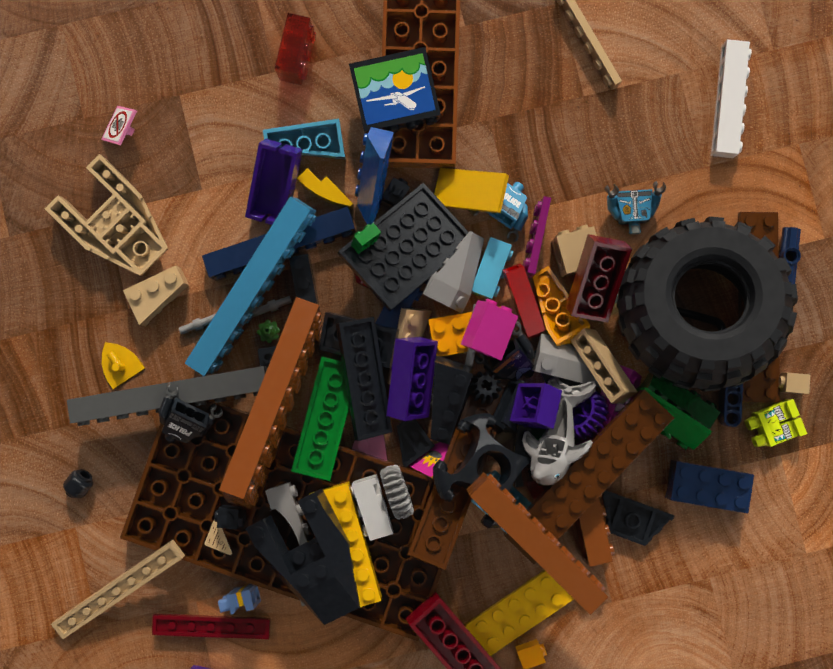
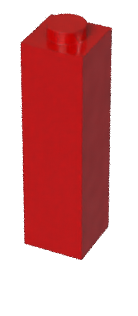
M519 263L502 270L524 334L531 338L540 336L541 332L546 331L524 266Z

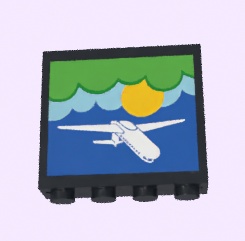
M425 47L349 64L364 134H368L371 127L396 133L402 128L415 129L420 124L433 125L440 120L441 113Z

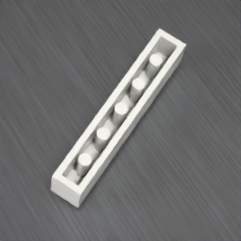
M727 39L721 46L711 156L734 158L742 151L743 143L740 141L741 134L744 132L742 119L746 112L744 98L748 93L746 79L750 73L748 60H750L752 50L749 49L750 42Z

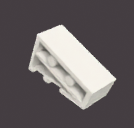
M377 474L355 480L352 483L351 491L358 503V506H356L358 515L364 521L362 528L365 537L368 536L371 541L393 534L392 524Z

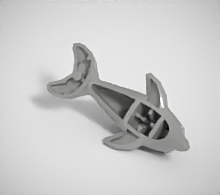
M556 376L549 379L548 385L562 390L554 429H546L539 441L529 431L524 432L522 439L525 451L531 457V476L537 483L542 485L557 483L566 474L570 464L581 458L591 448L593 444L591 440L574 446L572 411L575 406L592 396L596 389L595 381H589L582 385L568 386L562 383Z

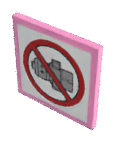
M117 106L101 140L121 146L125 136H132L135 131L130 125L137 111Z

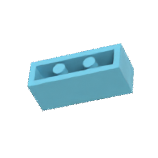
M490 237L475 276L472 294L492 300L493 296L497 297L500 286H497L499 279H504L502 270L506 269L504 268L506 261L510 262L514 252L510 250L511 244Z

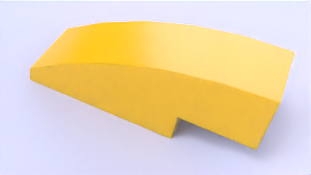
M307 168L297 178L303 187L318 198L339 207L354 208V204L327 176L320 181Z

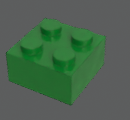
M374 223L371 225L367 224L363 228L364 230L354 234L351 246L358 254L378 240L381 231Z

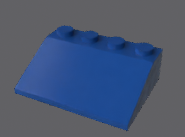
M373 127L370 128L368 134H364L362 145L366 147L360 157V163H363V166L359 168L357 180H360V185H357L355 190V196L358 197L357 206L366 224L370 225L375 222L382 202L394 132Z

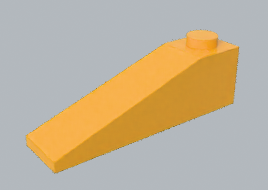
M549 266L535 273L532 278L546 331L557 346L571 344L570 340L584 328L590 329L589 322L585 318L571 316L565 306L569 294Z

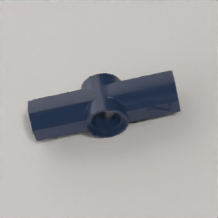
M784 227L782 228L779 258H786V253L791 255V261L787 260L792 270L788 280L793 285L796 281L797 262L801 258L799 251L801 229Z

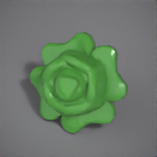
M266 320L264 323L259 324L260 329L257 330V334L260 335L261 341L271 343L279 338L278 333L281 330L277 327L275 321Z

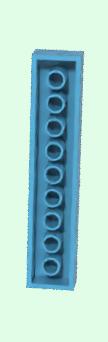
M290 197L187 358L186 365L203 376L210 373L213 374L221 368L223 364L222 358L231 352L234 347L231 344L235 339L238 340L244 331L242 327L253 318L254 314L252 311L255 307L261 305L264 300L263 294L274 285L273 279L275 275H280L285 267L284 261L286 258H291L295 252L293 247L297 241L300 243L306 234L304 230L307 225L311 226L315 221L316 216L314 214L316 210L298 198Z

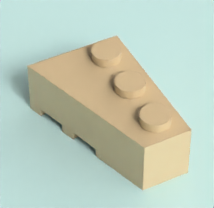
M175 265L123 291L138 324L146 327L189 284L182 269Z

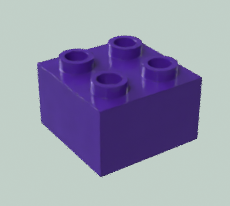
M519 383L510 421L526 428L554 429L562 390L546 383Z

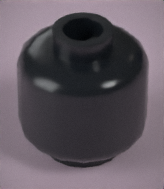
M84 469L72 471L63 483L66 495L70 498H83L93 486L92 475Z

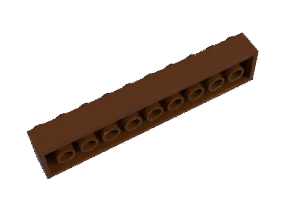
M640 390L592 440L593 444L589 451L571 463L566 474L557 483L549 485L528 506L527 510L531 514L530 518L535 517L547 529L545 533L550 531L559 539L666 428L674 417L646 390ZM505 531L504 536L531 563L535 564L536 561Z

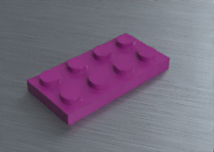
M543 196L541 201H538L534 207L533 216H536V219L530 226L529 234L532 235V238L527 242L525 253H528V257L523 260L522 264L528 278H532L536 273L551 202L550 197Z

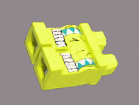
M784 399L751 413L752 416L744 421L748 430L757 428L759 434L751 437L755 447H772L786 440L807 434L802 419L797 417L800 414L794 399Z

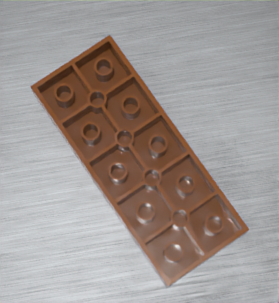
M383 0L382 56L425 47L441 113V118L436 124L426 125L424 123L415 129H407L406 127L394 133L388 167L455 169L460 0Z
M298 297L295 298L219 489L229 503L250 510L251 506H255L258 501L259 486L263 487L267 476L265 475V470L267 467H271L274 458L272 456L273 449H277L280 444V431H284L288 422L287 413L293 410L295 404L294 395L300 392L302 386L301 377L306 376L309 367L308 359L313 358L315 341L319 342L321 337L322 319L320 318L322 313L319 312L318 304Z

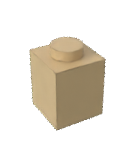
M788 372L780 373L778 382L780 392L809 394L810 375Z

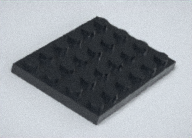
M422 183L374 222L381 231L375 243L358 254L351 246L352 241H350L338 251V255L389 311H392L426 282L435 271H439L444 266L443 262L446 258L450 259L455 253V248L469 232L431 190Z

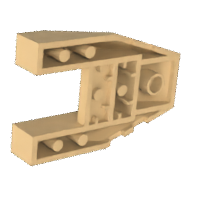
M99 154L86 168L113 195L88 220L68 200L59 195L45 210L86 250L142 276L169 248L142 195L106 158Z

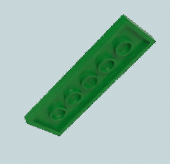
M321 357L291 472L327 481L331 480L349 411L342 361Z

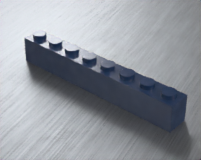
M345 207L316 217L311 226L307 225L304 230L306 234L300 243L297 241L293 247L295 252L292 256L297 255L299 250L305 248L306 250H312L317 247V244L323 242L324 244L334 242L335 238L352 236L356 229L349 208ZM266 234L202 255L209 278L219 281L227 278L226 275L230 273L234 275L242 273Z

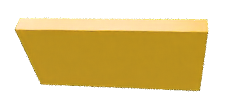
M440 168L434 195L447 208L501 213L509 175L506 173Z

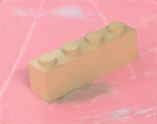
M584 328L570 340L611 403L623 404L637 393V390L596 330Z

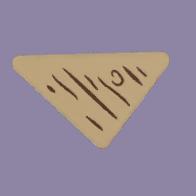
M213 521L204 544L225 554L232 555L222 528H217V522Z

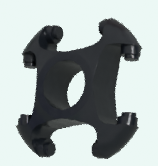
M490 413L475 414L461 419L457 425V430L463 434L469 433L470 430L472 432V441L464 461L453 474H449L447 472V464L438 460L433 467L434 484L440 499L450 502L454 497V490L450 488L451 485L456 484L467 489L479 477L477 473L478 459L482 454H487L498 461L501 468L499 483L502 486L500 489L506 488L510 492L515 479L526 466L529 468V477L532 478L530 470L531 457L525 451L523 444L522 452L525 453V456L508 450L487 432L486 428H492L496 422L494 416ZM485 514L482 517L481 523L487 529L501 528L489 515Z

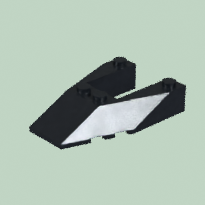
M321 488L298 500L315 538L289 551L271 515L252 524L246 530L255 548L280 580L326 625L360 608L357 584L354 579L350 542Z

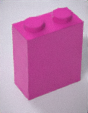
M477 300L461 345L491 358L502 360L518 316L511 313L512 309L508 307H498L497 302L493 300Z

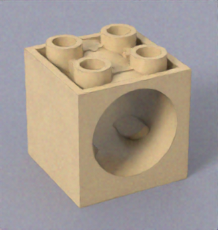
M588 225L577 227V230L569 232V230L558 232V235L551 241L561 278L576 274L587 235L597 236L594 226L588 228Z

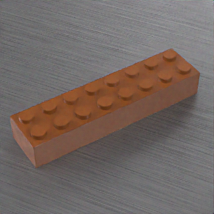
M483 472L466 489L469 496L591 615L608 598L604 592L606 589L604 585L593 574L591 575L579 560L574 562L576 558L564 545L560 548L562 544L550 531L545 533L547 529L535 517L531 519L529 511L520 502L516 504L517 500L506 488L501 490L500 487L502 485L491 473L487 476Z

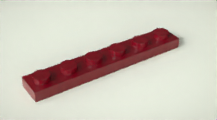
M154 614L152 635L269 639L271 618Z

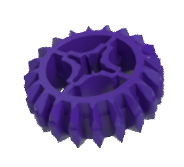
M596 390L591 397L573 408L575 439L586 440L587 437L592 438L593 433L598 434V429L604 428L602 423L607 421L605 416L609 414L607 411L608 405L606 399Z

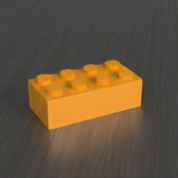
M472 312L428 319L431 340L438 341L437 356L445 357L467 353L468 347L461 345Z

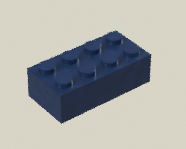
M671 460L665 498L672 501L748 514L754 475Z

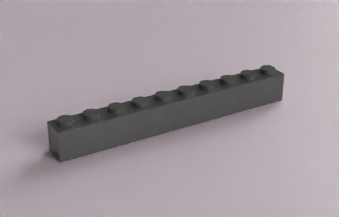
M267 366L173 381L170 384L169 390L175 391L177 385L179 389L177 395L172 397V400L176 397L188 404L195 403V406L206 405L207 400L214 399L215 403L227 401L226 397L234 396V400L246 398L248 393H253L254 396H257L266 374ZM170 382L68 399L67 406L70 423L84 426L89 425L90 420L97 419V423L110 421L109 417L116 416L117 420L129 418L131 413H136V416L148 415V410L154 409L158 413L163 398L167 396L166 386Z

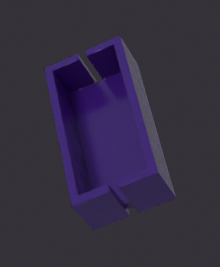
M269 139L259 142L245 214L246 218L260 222L267 218L265 223L270 225L274 223L288 199L294 195L303 149L287 144L282 147V143Z

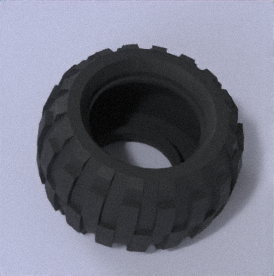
M709 216L704 222L700 223L699 221L696 222L695 218L677 222L674 228H663L651 236L649 241L639 247L631 258L618 291V323L622 336L626 337L629 343L628 349L636 360L640 359L649 367L647 371L657 378L663 377L672 381L673 386L687 390L698 388L701 391H719L721 388L735 387L750 380L779 357L787 345L788 335L793 332L797 313L793 312V306L798 301L796 284L792 285L788 280L792 270L786 258L778 259L772 251L776 245L766 236L760 240L750 233L752 227L741 222H737L735 226L727 225L722 217ZM698 268L715 271L735 285L742 296L745 308L742 316L734 325L721 331L710 332L699 330L682 318L675 303V289L678 281L687 271Z

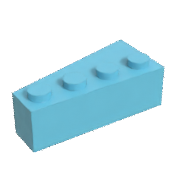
M339 119L263 130L264 139L280 142L282 147L287 144L303 149L302 155L346 159Z

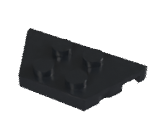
M607 490L602 493L606 511V524L609 526L610 533L644 546L675 517L673 514Z

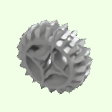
M398 465L387 466L381 470L380 475L390 508L396 519L407 518L414 513V508L404 477Z

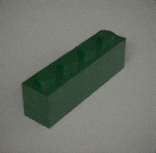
M649 372L640 387L648 388L708 429L712 427L721 413L716 409L717 406L708 400L706 402L700 399L701 395L692 389L688 391L687 389L673 386L672 381L663 377L659 379Z

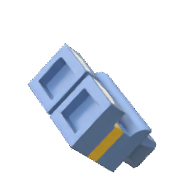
M247 584L234 588L227 595H224L223 599L218 600L220 612L230 610L232 615L240 606H245L246 611L254 610L261 602L258 586Z

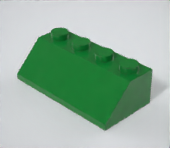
M638 387L636 389L637 393L640 390H646L674 417L660 434L669 440L672 437L678 441L676 445L680 448L694 450L712 433L710 429L648 388Z

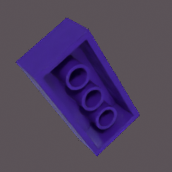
M422 337L395 338L386 416L403 421L429 417L438 341Z

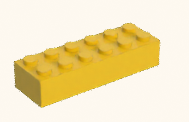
M350 482L325 488L323 491L350 542L351 561L353 560V573L357 584L360 607L380 602L382 594L355 499L351 491Z

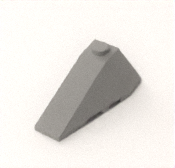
M469 231L455 248V253L450 259L446 258L439 272L435 271L431 276L423 294L462 313L471 296L484 238Z
M540 334L532 371L583 384L595 381L596 387L601 388L574 346L570 344L557 346L550 335Z

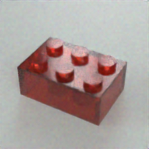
M292 13L287 14L274 68L280 81L302 85V81L307 78L308 69L306 65L307 61L310 62L312 57V50L310 48L311 44H314L316 40L314 25H312L311 18Z

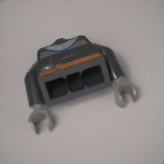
M516 321L519 329H513L512 332L518 338L513 337L509 340L502 360L491 357L487 358L482 353L479 354L483 358H479L477 355L474 358L475 362L483 364L484 368L491 375L496 374L495 379L517 381L522 376L530 378L534 374V371H532L534 367L532 360L534 358L533 346L526 334L521 332L522 325L519 321Z

